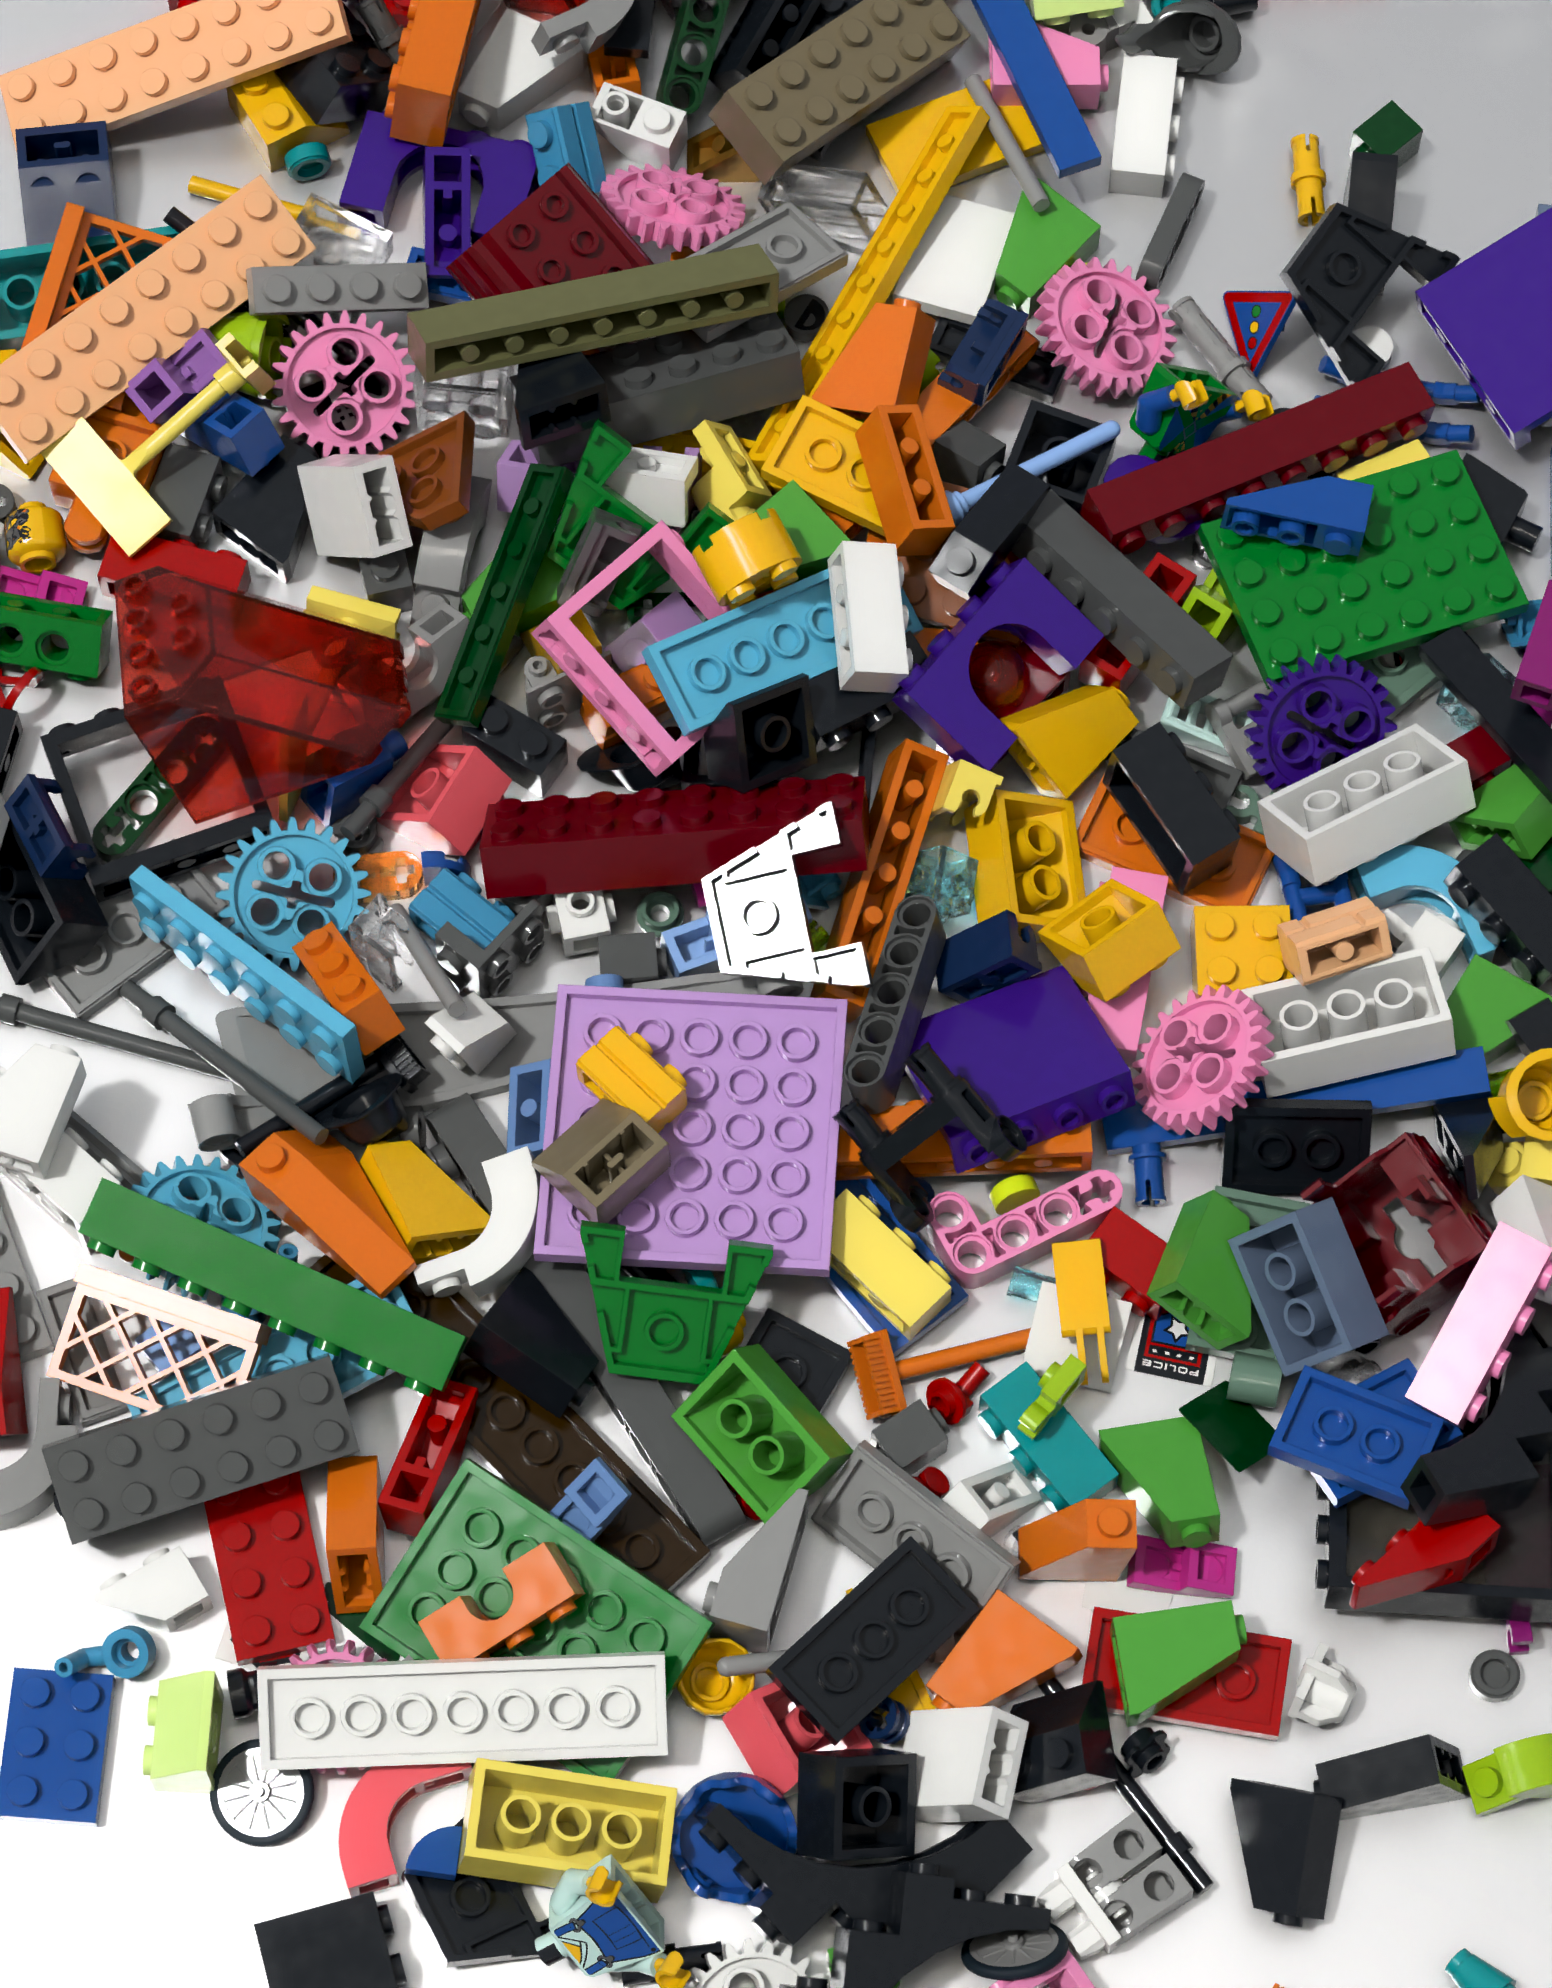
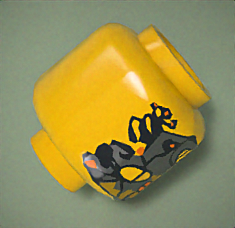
M30 501L21 504L18 510L13 511L5 519L4 533L7 557L14 565L20 567L22 571L32 574H41L43 569L51 571L65 557L67 544L64 519L57 510L46 507L42 502Z

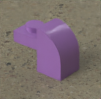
M201 328L185 343L184 347L166 360L164 358H154L128 382L129 387L124 391L150 423H166L215 379L213 374L227 362L215 345L218 342L216 337L209 329Z

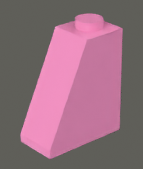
M1036 23L1077 108L1098 109L1100 92H1107L1109 83L1108 64H1100L1099 46ZM988 36L991 96L997 106H1023Z

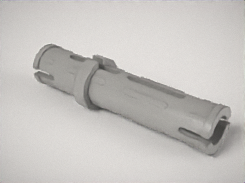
M1186 296L1178 300L1172 306L1173 309L1169 310L1168 315L1217 373L1216 378L1240 399H1242L1244 392L1255 389L1262 394L1268 395L1270 400H1272V394L1250 370L1251 363L1245 356H1239L1232 349L1227 340L1204 315L1191 296Z

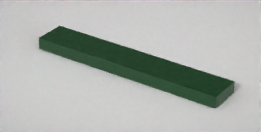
M530 463L433 715L442 723L478 728L575 476L567 467Z

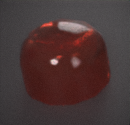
M985 641L974 646L969 661V677L973 690L979 700L992 713L1006 706L1018 707L1031 687L1030 670L1026 662L1014 647L999 641Z

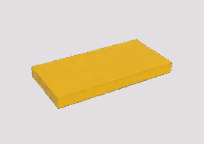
M987 79L983 82L991 94L990 79ZM967 88L866 125V135L896 194L946 107L976 106ZM997 106L1026 158L1045 151L1023 106ZM987 124L952 186L1009 165Z

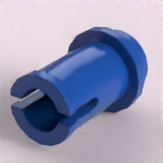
M1158 1143L1134 1145L1132 1147V1154L1128 1157V1163L1134 1165L1135 1204L1137 1206L1150 1207V1186L1151 1198L1154 1200L1155 1206L1165 1204L1167 1201L1162 1165L1167 1160V1155L1161 1152V1145Z

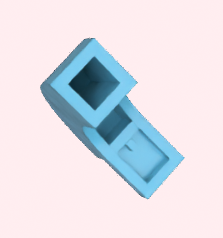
M1399 845L1379 855L1375 860L1363 863L1347 872L1357 898L1367 896L1374 903L1375 907L1377 906L1380 910L1397 904L1411 903L1423 905L1439 914L1445 915L1455 921L1460 927V931L1466 934L1461 949L1468 964H1470L1475 954L1492 962L1498 945L1492 944L1485 938L1480 930V923L1467 909L1459 907L1452 900L1448 887L1443 882L1459 863L1458 860L1431 848Z

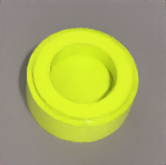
M1018 1174L996 1184L992 1188L989 1198L996 1213L1003 1215L1039 1197L1040 1191L1031 1175Z

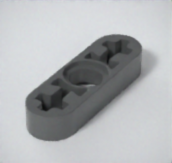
M1185 172L1181 175L1136 275V280L1142 276L1147 278L1144 287L1151 290L1160 288L1199 204L1205 180Z

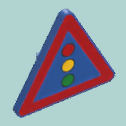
M1226 291L1223 295L1238 355L1245 356L1251 363L1250 370L1256 378L1281 332H1284L1285 323L1296 305V301L1290 291Z

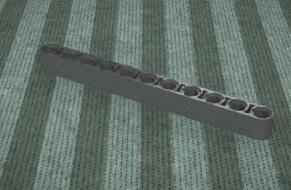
M466 1092L425 1116V1121L438 1144L442 1142L461 1174L459 1176L475 1202L491 1216L492 1195L481 1162L506 1154L507 1150L475 1101ZM532 1253L523 1267L533 1272L599 1360L590 1376L591 1380L596 1383L595 1386L687 1527L708 1547L747 1522L746 1517L714 1465L671 1417L677 1409L659 1381L651 1378L609 1373L593 1289L590 1284L589 1275L582 1264L534 1261Z

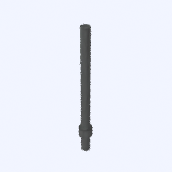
M516 635L512 638L499 674L524 647L522 640ZM435 719L378 785L372 784L359 798L360 805L340 827L341 833L349 840H355L374 817L380 818L393 804V795L455 725L442 723Z
M131 980L123 984L120 989V996L140 1010L142 1018L157 1030L165 1029L315 1145H321L325 1142L329 1135L327 1128L179 1017L173 1005L161 996L153 997Z
M3 993L0 997V1022L14 1026L21 1022L231 1081L192 1050L23 1003V998Z

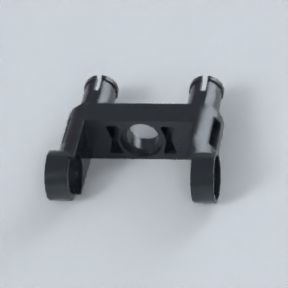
M929 1042L923 1044L920 1050L914 1051L904 1061L905 1065L910 1067L932 1094L929 1098L930 1101L891 1131L888 1129L883 1131L860 1104V1100L857 1097L851 1100L849 1105L846 1104L832 1117L860 1148L858 1152L859 1160L891 1197L890 1207L898 1222L912 1233H917L930 1224L934 1219V1214L929 1202L925 1198L928 1193L900 1159L956 1116L960 1118L988 1153L993 1151L1003 1161L1011 1162L1027 1150V1141L1024 1134L1013 1120L1005 1115L997 1116L965 1076L960 1074L954 1075L931 1048Z

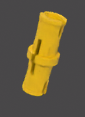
M1305 134L1297 135L1290 141L1294 172L1290 177L1291 188L1296 191L1298 223L1307 227L1308 216L1311 215L1312 226H1315L1325 213L1323 188L1326 185V173L1320 166L1319 138L1314 134H1309L1308 136L1309 145H1306Z

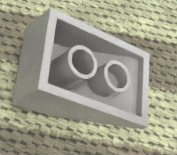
M799 1488L725 1565L719 1583L709 1582L702 1610L705 1611L704 1615L715 1623L709 1638H730L751 1653L769 1652L808 1519V1490Z

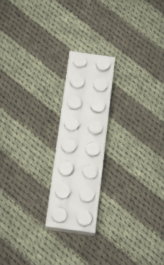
M664 1651L258 1666L261 1771L475 1763L477 1758L506 1762L668 1755Z

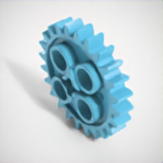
M289 816L287 828L284 830L280 829L275 819H270L269 834L264 835L257 827H252L255 841L251 845L238 838L236 840L238 847L243 853L240 857L226 854L224 858L233 866L232 872H218L217 874L218 878L229 883L228 889L215 892V897L229 901V906L221 909L218 912V916L223 918L233 917L234 922L227 929L234 934L241 932L244 935L242 940L250 946L252 944L256 946L255 950L263 956L267 953L271 954V962L279 967L282 959L288 958L291 970L293 972L297 971L300 960L292 947L306 936L299 931L297 921L299 916L309 909L317 910L322 914L323 926L332 921L348 945L349 942L344 936L347 930L361 933L362 929L353 922L355 915L364 916L369 914L367 909L358 905V899L370 896L371 891L358 887L357 882L366 878L369 874L366 870H353L352 865L360 859L361 855L356 852L345 856L343 851L349 842L346 837L339 839L335 843L330 841L333 827L328 825L318 835L315 833L314 819L309 818L304 829L301 830L298 829L295 817ZM275 851L284 853L289 861L287 872L279 878H271L263 870L265 857ZM320 863L331 865L335 872L333 884L324 890L313 888L309 881L311 869ZM259 880L290 888L293 881H299V889L303 892L331 898L335 904L329 908L304 900H296L293 907H289L284 896L254 889L252 882ZM261 898L272 899L277 906L275 919L267 924H259L251 916L253 903Z
M195 1154L192 1165L187 1166L180 1156H176L172 1170L160 1161L157 1163L154 1175L146 1171L143 1172L140 1184H133L131 1187L132 1191L276 1253L280 1241L277 1235L281 1221L274 1219L275 1214L252 1196L245 1179L237 1177L238 1167L232 1165L227 1171L221 1169L219 1157H215L210 1166H204L201 1156ZM185 1197H191V1198H194L195 1200H189V1199H186ZM227 1218H233L238 1220L239 1222H233ZM162 1269L160 1275L165 1278L163 1290L167 1291L175 1283L177 1284L180 1277ZM148 1273L146 1275L147 1280L156 1278ZM181 1288V1295L187 1297L190 1292ZM207 1289L204 1298L201 1297L202 1300H207L209 1289Z

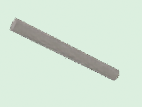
M978 74L970 75L964 84L976 106H982L989 115L990 119L987 122V126L1035 212L1046 210L1050 205V200L981 76Z
M399 903L392 904L386 912L390 922L448 1014L455 1018L462 1016L466 1011L465 1002L403 905Z

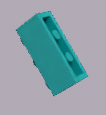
M1027 1361L980 1395L978 1408L980 1414L978 1415V1420L982 1427L993 1439L999 1436L1011 1449L1008 1455L1013 1465L1023 1476L1027 1477L1029 1474L1033 1476L1042 1487L1039 1491L1042 1500L1053 1513L1084 1499H1102L1117 1487L1119 1473L1064 1406L1054 1417L1052 1416L1034 1440L1017 1429L1020 1424L1019 1418L1038 1398L1042 1389L1038 1386L1041 1378Z

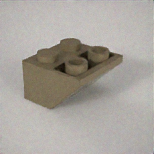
M604 1098L531 1162L532 1166L589 1221L600 1223L611 1221L671 1166L668 1142L635 1111Z

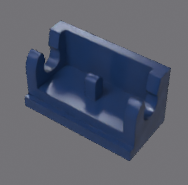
M988 298L983 307L981 306L975 320L946 368L940 374L937 384L982 407L1023 339L1029 314L1023 311L1019 312L997 300Z
M27 774L4 804V807L33 864L42 878L82 880L88 873V869L85 864L78 862L77 858H95L96 853L89 844L74 843L48 794V792L53 794L62 793L63 790L58 781L37 778L35 774Z
M1005 910L947 938L936 971L938 992L964 1003L1041 972L1042 963L1038 961L1036 938L1031 926L1028 925L1021 929V939L1018 933L1019 926L1015 913Z

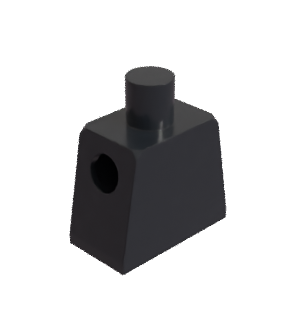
M1466 453L1462 461L1503 548L1509 542L1532 553L1542 534L1543 527L1521 518L1528 497L1527 492L1474 456Z

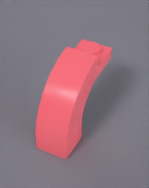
M471 1763L374 1766L363 1775L349 1796L339 1828L340 1861L351 1898L400 1884L390 1850V1834L397 1815L408 1802L422 1794L469 1780V1775L472 1771Z

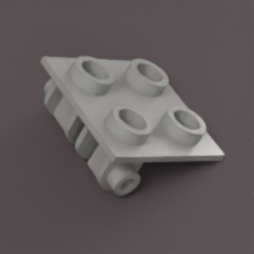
M608 650L600 655L612 668V653ZM534 656L526 661L524 674L528 717L549 729L559 725L567 718L568 714L581 708L583 693L565 672L557 675L550 661L543 656Z

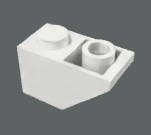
M607 82L603 83L591 107L595 130L625 157L644 166L645 164H650L655 169H661L662 165L666 164L673 171L688 140L686 111Z
M472 992L462 998L466 1004V1011L462 1016L451 1017L444 1008L430 1016L425 1024L435 1034L429 1042L453 1066L461 1071L467 1065L479 1075L517 1032L480 996Z
M180 1545L171 1551L168 1548L155 1551L145 1558L142 1563L143 1567L127 1576L125 1573H119L108 1578L99 1586L100 1591L92 1595L102 1617L168 1633L175 1631L213 1609L209 1594Z

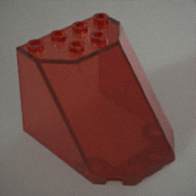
M160 566L114 581L124 718L195 824L372 764L383 750L379 743L392 728H401L411 715L410 701L407 698V693L409 692L406 668L403 665V659H405L404 650L399 640L344 620Z

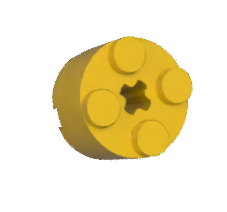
M767 509L768 518L762 520L757 512L746 515L709 536L713 545L705 552H703L700 545L693 550L692 556L720 606L728 605L730 610H733L756 600V594L771 586L774 591H777L798 580L799 577L796 570L802 563V558L775 509Z

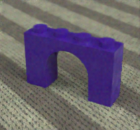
M368 110L339 200L340 213L343 218L364 223L365 230L386 234L400 188L409 177L423 169L425 145L389 137L392 119L384 117L385 111L380 113ZM448 127L443 147L471 148V176L482 188V194L471 227V244L473 245L538 189V170L532 145L527 141H508L491 137L479 130L467 132Z
M1025 557L1010 564L1003 561L991 571L985 579L989 587L980 597L973 595L960 607L956 613V616L960 619L950 632L944 629L930 642L927 650L931 653L921 666L918 663L913 664L909 675L898 683L902 688L892 698V701L955 761L963 759L988 771L992 769L1018 737L979 700L971 685L969 661L972 650L979 638L991 630L1011 633L1025 642L1052 670L1061 675L1075 670L1104 637V634Z

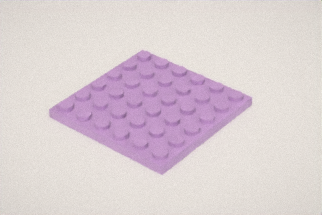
M558 984L543 1151L600 1101L578 1080L576 1063L593 1045H597L599 1040L615 1026L621 1027L629 1036L633 1032L640 1034L653 1050L651 1057L662 1067L666 1064L674 1066L687 1082L685 1089L688 1105L684 1111L670 1123H667L664 1129L658 1133L669 1144L671 1166L608 1222V1224L626 1226L621 1266L725 1271L729 1239L773 1245V1257L768 1267L765 1268L764 1274L830 1277L840 1124L832 1117L841 1109L848 999ZM542 1175L540 1176L533 1252L534 1261L587 1264L580 1228L581 1220H589Z

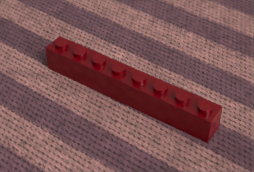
M1407 362L1090 488L1086 491L1080 514L1123 554H1129L1141 548L1146 541L1161 535L1164 538L1172 537L1180 533L1187 525L1198 520L1212 521L1220 517L1224 513L1227 498L1302 482L1308 476L1320 471L1325 473L1336 471L1345 465L1348 460L1360 455L1365 457L1373 456L1381 452L1388 444L1402 438L1405 441L1413 440L1427 430L1436 405L1411 364Z

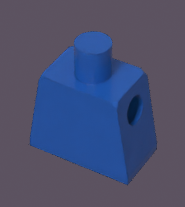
M361 724L309 751L305 756L300 798L325 828L328 825L332 827L336 820L344 819L352 814L360 805L359 798L372 784L378 785L393 768V762L400 759L409 750L405 739L395 729L379 738L368 725Z

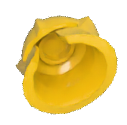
M1552 1048L1530 1052L1504 1077L1500 1084L1498 1096L1488 1098L1495 1120L1511 1138L1531 1136L1543 1141H1552Z

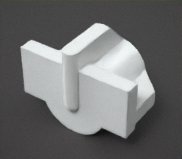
M1320 1642L1313 1658L1305 1660L1296 1682L1299 1688L1287 1716L1294 1719L1299 1718L1314 1726L1343 1722L1357 1690L1355 1683L1351 1681L1344 1666L1324 1658L1329 1648L1328 1645Z

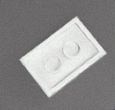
M946 195L938 212L934 215L921 238L918 247L913 252L900 275L893 292L892 304H894L896 298L912 300L922 305L921 311L972 325L981 306L983 307L992 292L996 269L1015 213Z

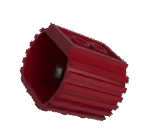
M568 162L448 265L446 270L469 297L475 300L652 265L654 263Z

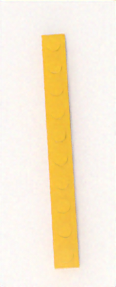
M982 106L946 107L801 360L806 396L812 398V395L875 303L886 302L990 119ZM800 399L774 407L748 453L757 471L761 472V468Z

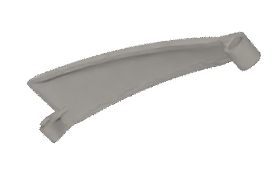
M720 972L624 984V988L794 997L799 996L804 990L802 982L731 976ZM557 992L483 998L489 1006L512 1026L517 1034L479 1075L467 1065L459 1071L429 1042L435 1034L425 1022L430 1016L445 1008L441 1001L390 1004L406 1029L400 1033L401 1037L412 1049V1052L416 1054L419 1061L427 1068L426 1070L431 1073L417 1086L418 1090L413 1094L402 1089L400 1086L398 1087L397 1092L403 1105H421L424 1112L439 1109L466 1092L473 1100L509 1091L511 1067L551 1059ZM245 1007L221 1011L216 1015L215 1021L223 1050L294 1104L340 1076L339 1073L336 1076L328 1074L317 1063L315 1055L304 1047L296 1049L282 1037L278 1027L268 1020L264 1023L258 1021ZM362 1052L363 1060L367 1059L368 1057H370V1056L373 1055L374 1053L371 1052L370 1054H368L367 1056H365V1055L363 1054V1052ZM385 1069L362 1085L369 1084L390 1073ZM233 1081L235 1095L231 1093L227 1095L213 1094L187 1104L198 1148L205 1152L236 1148L234 1142L273 1118L276 1114ZM334 1128V1129H330L329 1132L338 1131V1130H337L336 1128Z

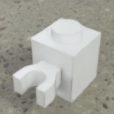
M1386 908L1383 913L1388 924L1391 946L1397 948L1395 954L1429 946L1439 979L1441 980L1460 953L1466 934L1460 931L1458 924L1451 918L1442 914L1435 915L1425 909L1415 925L1411 927L1400 916Z

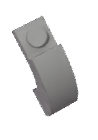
M588 0L578 7L541 22L531 42L539 56L553 50L557 54L564 53L575 47L579 42L587 55L597 50L614 35L634 0Z
M472 476L469 513L454 523H447L432 531H423L413 581L416 587L410 624L415 623L443 601L461 612V595L465 590L472 550L479 531L486 523L492 479Z
M40 1377L37 1428L33 1442L18 1461L4 1469H0V1531L16 1527L31 1520L54 1502L55 1490L41 1449L45 1444L79 1434L77 1425H64L71 1424L73 1397L72 1394H65L66 1392L60 1378Z

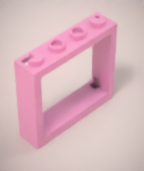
M663 520L657 523L531 632L532 636L655 777L698 742L710 726L685 737L682 735L675 741L569 618L647 551L651 553L708 620L731 611L728 605L720 606L692 554L686 548L683 538L678 532L670 529Z

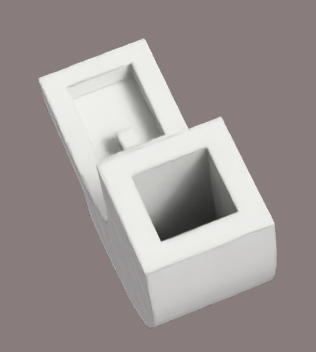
M528 1146L481 1162L492 1195V1211L489 1222L482 1234L465 1248L417 1265V1268L413 1270L418 1286L426 1296L434 1294L435 1297H446L457 1293L462 1289L463 1283L469 1282L472 1290L480 1298L511 1280L529 1260L534 1251L541 1174L532 1166L531 1162L535 1157Z

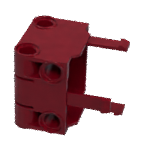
M1408 1132L1403 1133L1388 1146L1370 1155L1334 1184L1324 1182L1322 1178H1319L1300 1193L1303 1200L1314 1203L1333 1197L1388 1332L1391 1335H1396V1337L1403 1336L1418 1327L1432 1312L1463 1290L1494 1233L1484 1218L1480 1217L1481 1214L1471 1200L1468 1201L1461 1186L1453 1175L1449 1174L1448 1168L1424 1135L1419 1136L1414 1132L1412 1134ZM1396 1198H1399L1411 1216L1426 1218L1433 1225L1427 1231L1435 1241V1250L1448 1266L1434 1277L1431 1276L1420 1259L1408 1258L1397 1248L1395 1243L1397 1227L1383 1209Z

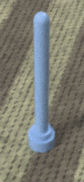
M1109 420L1018 466L1037 477L1116 438L1120 434V425L1114 420ZM999 475L962 493L945 490L955 527L958 526Z

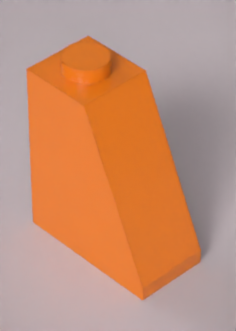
M896 298L893 305L876 302L812 395V399L856 420L862 421L868 418L877 405L917 404L936 320L921 311L922 305L912 300Z
M377 1455L350 1456L328 1461L326 1555L336 1614L369 1612L386 1585L384 1522L377 1503L382 1492Z
M1084 1499L1019 1528L1017 1549L1018 1560L1021 1562L1018 1565V1579L1116 1582L1137 1550L1136 1500Z
M997 1589L928 1681L926 1687L935 1696L931 1704L936 1709L981 1706L1000 1708L1077 1665L1083 1655L1078 1647Z

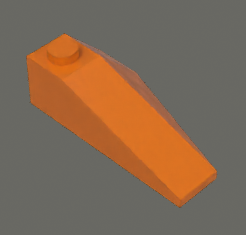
M297 1130L273 1132L238 1164L254 1198L379 1298L384 1299L417 1268L415 1260L355 1156L330 1134L324 1143L315 1145Z

